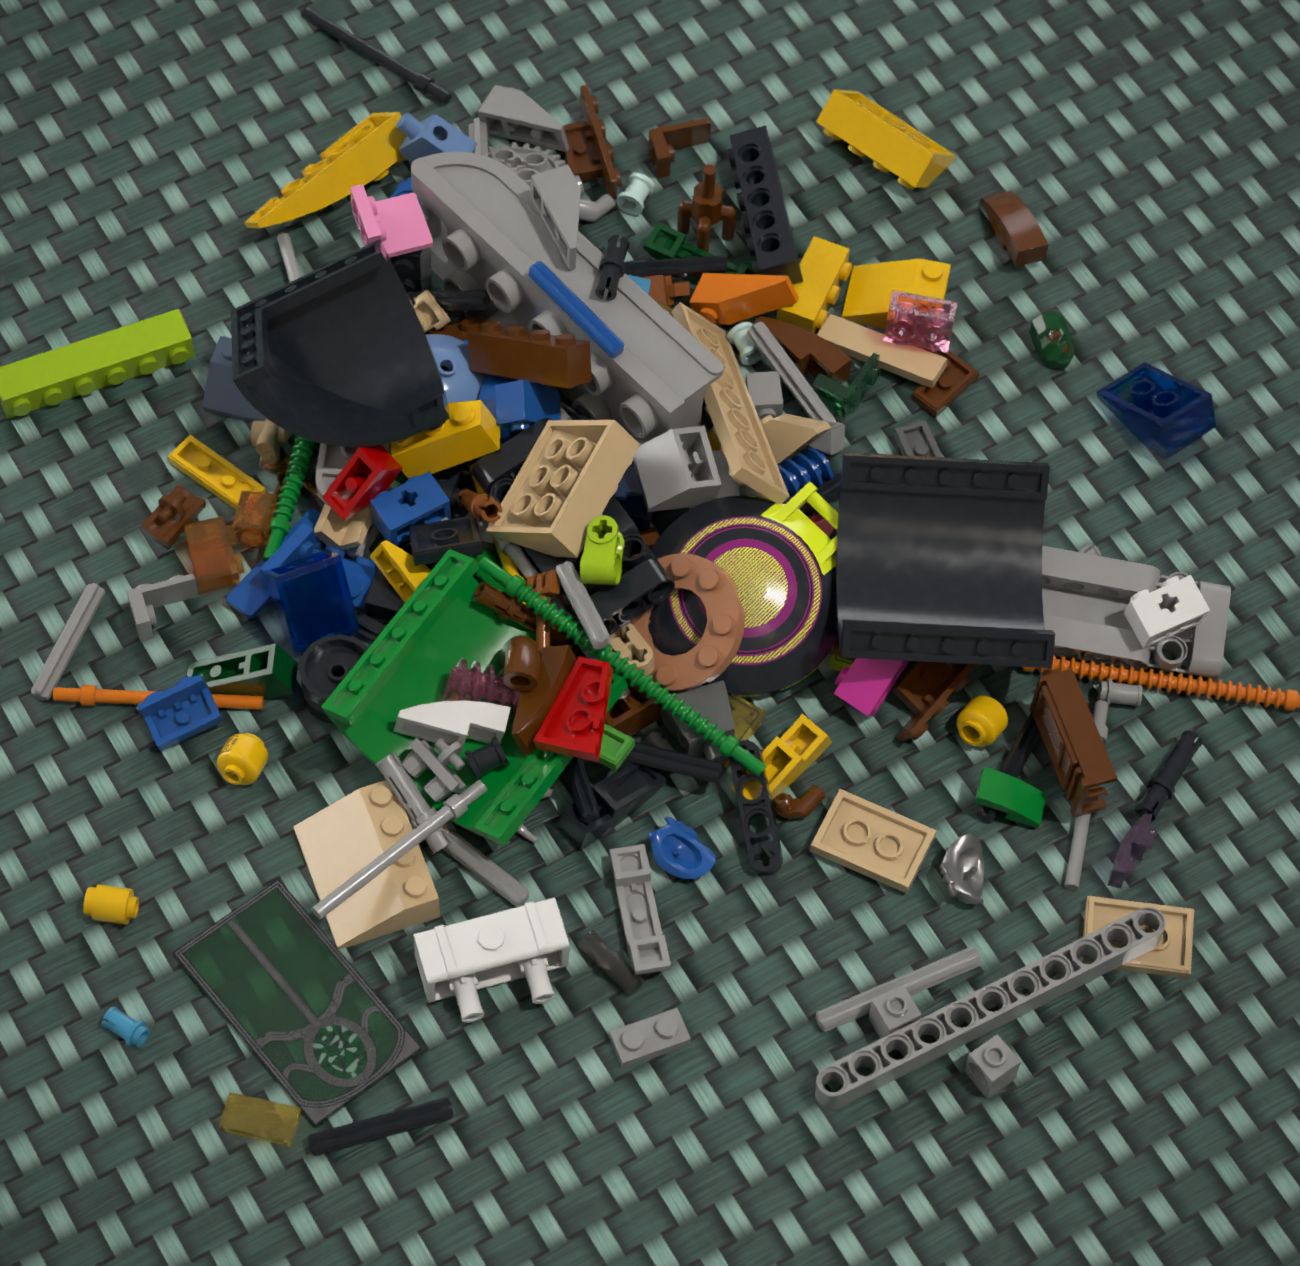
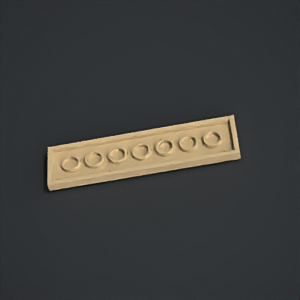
M680 302L671 311L674 319L715 355L724 366L723 375L707 388L703 398L706 403L705 410L710 415L714 425L713 431L719 438L722 446L720 449L721 453L728 462L730 468L728 470L729 475L736 483L740 485L746 484L753 488L762 499L769 498L777 504H782L789 497L735 354L727 338L726 331Z

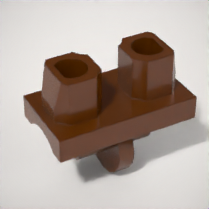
M178 484L169 495L165 494L158 500L159 506L140 525L141 531L152 537L162 547L170 549L177 541L176 538L198 518V514L206 507V501L201 497L192 495L183 486Z

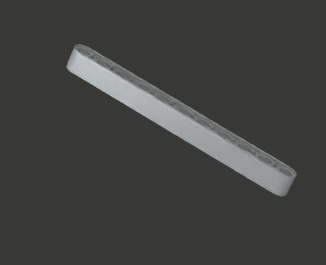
M1154 907L1141 908L824 1067L817 1075L815 1088L817 1102L826 1109H838L1153 950L1159 945L1165 929L1166 920L1164 915ZM1148 925L1155 930V932L1146 933L1142 931L1139 926ZM1112 940L1119 941L1124 945V948H1114L1108 942ZM1087 956L1092 959L1093 963H1081L1077 957ZM1051 971L1057 972L1062 976V979L1053 980L1046 973ZM1018 987H1024L1031 992V994L1027 996H1022L1018 994L1014 989ZM994 1003L1000 1010L991 1012L986 1010L983 1005ZM963 1019L968 1023V1026L959 1028L954 1026L951 1021ZM927 1034L935 1037L937 1041L927 1044L922 1042L919 1037ZM896 1050L902 1052L905 1057L900 1060H894L887 1053ZM862 1066L868 1067L873 1071V1074L862 1076L855 1070ZM827 1083H836L841 1087V1090L829 1092L823 1086Z

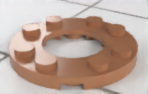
M684 553L663 556L657 560L674 581L675 588L673 592L678 589L690 590L700 597L706 608L707 624L704 635L698 644L687 653L676 656L663 654L655 648L648 628L653 607L630 622L653 651L655 665L652 673L649 674L653 676L652 681L655 683L660 681L661 688L668 687V692L673 693L692 690V688L706 682H712L721 675L734 659L739 649L745 625L744 607L741 606L736 590L738 587L731 576L719 565L708 559ZM620 635L615 637H619L624 644L627 643V638H621ZM635 654L632 655V660H637L639 663L644 661H640Z

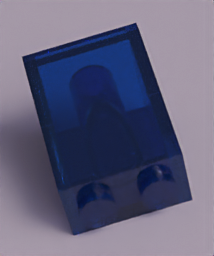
M325 549L263 572L288 647L294 653L300 652V655H303L312 643L325 636L341 634L352 637V632L360 630L340 554Z

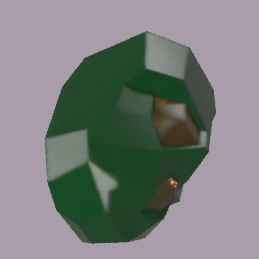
M1056 310L1040 314L1032 320L1029 332L1040 360L1049 368L1055 370L1067 368L1074 356V347L1066 319L1062 313Z

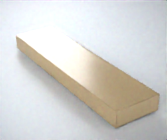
M833 314L829 315L817 333L818 336L836 346L847 356L932 389L947 367V358Z

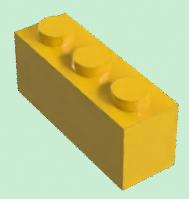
M814 236L800 263L803 282L792 284L799 299L797 303L777 309V320L799 326L814 334L817 328L821 329L828 317V311L826 310L829 304L835 305L840 293V287L838 286L841 280L846 282L852 269V263L848 262L850 249Z

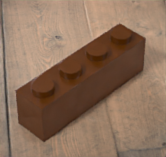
M497 321L481 323V328L467 332L470 371L568 389L592 381L590 341L576 339L574 334L555 336L550 335L549 330L525 331V326L502 327L501 323Z

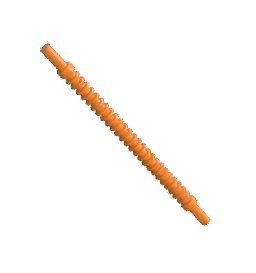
M1053 654L1052 668L1022 667V670L1025 672H1034L1035 669H1038L1040 674L1044 670L1051 671L1057 669L1064 671L1073 669L1074 674L1078 675L1079 680L1083 676L1088 677L1089 681L1097 678L1098 682L1110 678L1112 681H1117V683L1126 682L1128 685L1133 683L1141 686L1146 685L1147 690L1154 686L1157 691H1160L1161 688H1166L1167 693L1174 689L1176 694L1186 691L1187 696L1194 692L1196 697H1199L1200 694H1205L1207 699L1210 698V695H1214L1216 700H1219L1220 697H1225L1227 702L1230 698H1234L1236 703L1244 700L1246 705L1250 701H1254L1255 706L1262 702L1265 707L1273 704L1275 709H1278L1279 706H1283V709L1287 711H1295L1296 708L1300 709V695L1297 690L1292 689L1281 692V688H1277L1276 691H1272L1271 687L1268 686L1266 690H1263L1261 685H1258L1257 688H1252V685L1249 683L1247 687H1243L1241 682H1238L1237 685H1232L1231 680L1224 684L1221 679L1213 682L1211 677L1204 681L1202 676H1199L1198 679H1193L1192 675L1184 678L1183 674L1179 673L1178 677H1175L1173 672L1164 675L1163 671L1160 670L1156 674L1153 669H1150L1149 672H1144L1143 667L1136 671L1133 666H1130L1129 669H1124L1123 664L1116 668L1114 663H1111L1110 666H1105L1103 661L1100 665H1096L1094 660H1091L1090 663H1085V659L1076 662L1074 657L1069 661L1066 660L1065 656H1062L1061 659H1056L1055 654Z

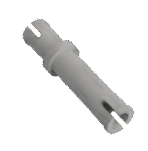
M395 751L375 764L412 819L410 824L413 828L418 827L437 812L434 807L430 808L427 801H425L414 781L402 766ZM442 826L425 839L433 854L453 842Z

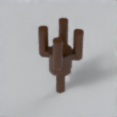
M713 165L704 166L702 182L694 187L692 201L683 200L679 203L677 231L687 235L690 231V217H692L698 224L696 247L708 253L711 226L722 221V239L731 241L734 238L736 210L732 206L723 205L724 191L720 185L715 183L716 168Z

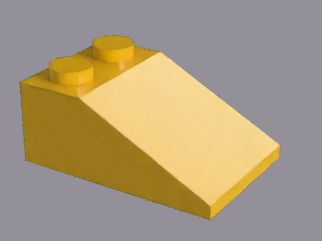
M918 258L853 266L842 318L857 324L937 338L951 264Z

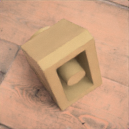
M770 414L760 420L776 463L779 466L784 460H791L794 455L799 454L831 429L828 422L790 414H783L775 418Z

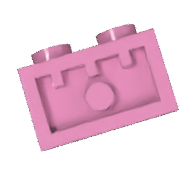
M363 184L350 187L352 213L364 246L380 239L389 257L433 246L431 233L415 193L375 202L373 196L367 197Z

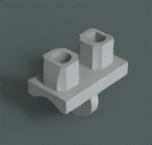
M416 737L409 744L413 750L401 764L415 778H418L428 767L436 774L424 787L433 800L440 802L452 792L460 794L467 787L448 765L451 763L457 771L465 765L458 756L464 748L459 741L448 745L440 738L434 744L441 752L440 755L426 740L420 741Z

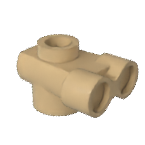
M428 290L414 298L416 303L413 307L425 333L433 328L439 330L450 322L446 312L438 305Z
M267 418L266 421L254 420L251 426V443L257 453L261 455L259 461L260 468L266 471L265 465L278 464L281 444H287L289 440V431L282 429Z

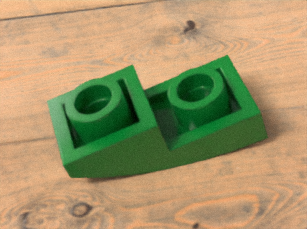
M984 766L980 775L974 803L1006 812L1005 819L1039 828L1047 795L1020 779Z

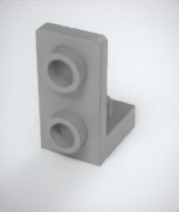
M194 574L176 575L166 581L142 584L135 589L127 590L140 642L154 639L151 625L157 624L153 608L198 596Z

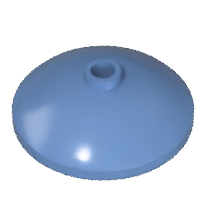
M426 335L444 384L448 403L479 400L483 381L488 374L470 371L468 344L448 335ZM441 366L447 367L450 371H443Z

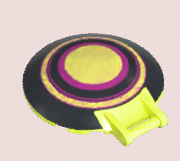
M808 482L786 504H777L771 499H762L757 496H728L702 503L678 517L655 543L651 552L656 559L679 553L703 557L723 568L738 587L736 590L745 612L744 633L739 649L734 659L721 675L710 683L706 682L700 685V687L724 680L727 694H731V696L752 697L777 690L781 691L808 677L821 665L833 649L838 639L836 614L837 536L831 540L800 508L808 502L836 530L838 512L816 492L818 488L812 482ZM678 589L653 607L648 628L655 647L663 654L676 656L687 653L698 644L704 635L707 624L706 608L698 595L690 590Z

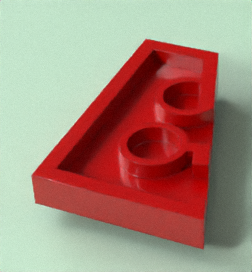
M580 656L577 658L533 740L537 749L599 763L613 670L608 662Z

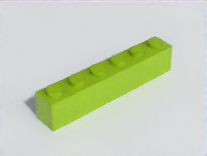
M176 309L1 366L0 403L7 419L24 416L31 411L46 406H54L64 400L79 395H87L94 390L109 385L120 384L127 379L143 374H151L158 369L173 364L184 363L188 359L195 357L192 337L180 310Z

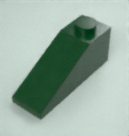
M275 643L191 662L188 665L187 677L201 675L212 694L263 696L264 699L295 693L298 662Z

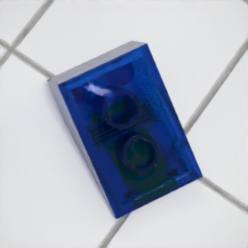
M1145 362L1096 392L1097 398L1146 447L1166 457L1177 453L1188 444L1217 427L1211 393Z

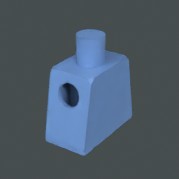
M407 112L396 124V128L406 135L399 148L400 153L411 164L417 158L442 152L472 153L477 144L438 115H432L419 122Z

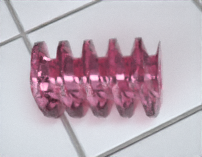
M460 658L455 666L454 664L451 666L444 699L448 700L455 691L457 692L458 701H463L467 695H471V701L479 702L481 698H484L485 702L488 703L496 701L498 705H512L514 715L521 691L511 689L503 683L504 668H501L495 676L494 666L488 664L483 673H481L480 662L474 661L468 670L466 659Z

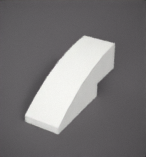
M441 701L417 705L399 711L393 732L434 743L442 738L448 745L459 741L463 746L466 738L489 744L491 743V738L495 736L499 743H501L511 707L476 701Z

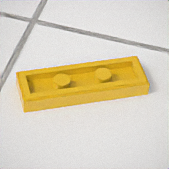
M189 435L168 455L170 464L242 515H245L266 494L263 485L192 435Z

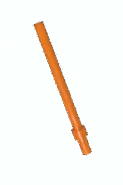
M82 685L81 688L54 687L53 701L80 702L81 706H96V703L138 705L148 695L156 691L97 689L96 685ZM212 694L218 708L263 710V696Z

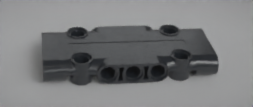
M551 418L537 421L500 445V450L486 454L473 465L472 475L487 496H492L501 505L548 420H552ZM614 495L611 496L602 516H610L616 521L619 532L625 540L620 582L618 585L584 584L609 635L666 599L675 588L674 581L648 548L645 539L640 535L636 525ZM520 545L539 573L553 570L557 565L569 561L573 563L580 577V561L584 550L579 554L578 558L554 557ZM560 583L559 596L565 603L568 611L574 615L577 621H580Z

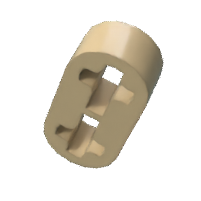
M630 622L610 635V645L613 646V652L620 651V657L623 659L628 657V663L631 665L636 663L637 670L644 669L645 676L652 673L655 665L653 651ZM620 635L621 638H627V643L624 644L619 637H615ZM635 654L640 661H644L639 663L637 660H632V655Z

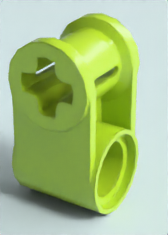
M598 516L587 527L584 553L580 561V578L583 584L618 585L620 582L625 540L619 532L616 521L610 516Z

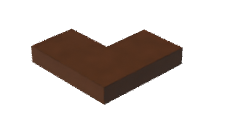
M929 336L918 347L947 358V367L933 389L921 384L912 393L911 400L936 418L978 379L979 372Z

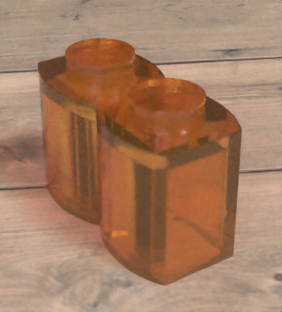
M223 516L183 525L200 594L238 585L240 583L239 574L245 573L241 554H234L232 550V545L237 544L233 525L226 526Z

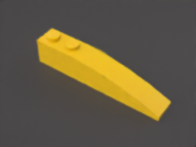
M400 112L370 114L320 154L322 161L306 166L301 171L304 176L303 178L286 184L281 189L283 196L280 199L279 197L270 199L244 222L246 227L264 228L299 218L351 194L350 187L360 184L364 186L371 181L376 182L389 173L388 168L395 162L398 164L406 160L399 149L406 135L396 128L397 122L402 117Z

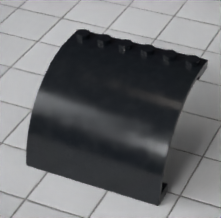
M843 452L836 546V614L841 656L844 658L1052 668L1056 634L1053 630H1045L1042 600V544L1045 500H1047L1050 473L1049 464Z

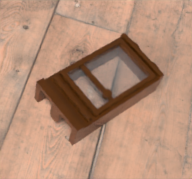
M1073 669L1048 671L1039 677L1029 711L1033 714L1063 792L1067 791L1066 799L1067 801H1072L1070 809L1072 817L1075 818L1105 810L1107 805L1104 798L1108 796L1106 787H1099V785L1117 781L1115 770Z

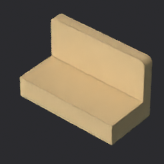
M324 504L314 528L315 536L326 545L341 550L361 546L372 522L371 508L368 507L365 510L359 511L350 519L343 521L331 507Z

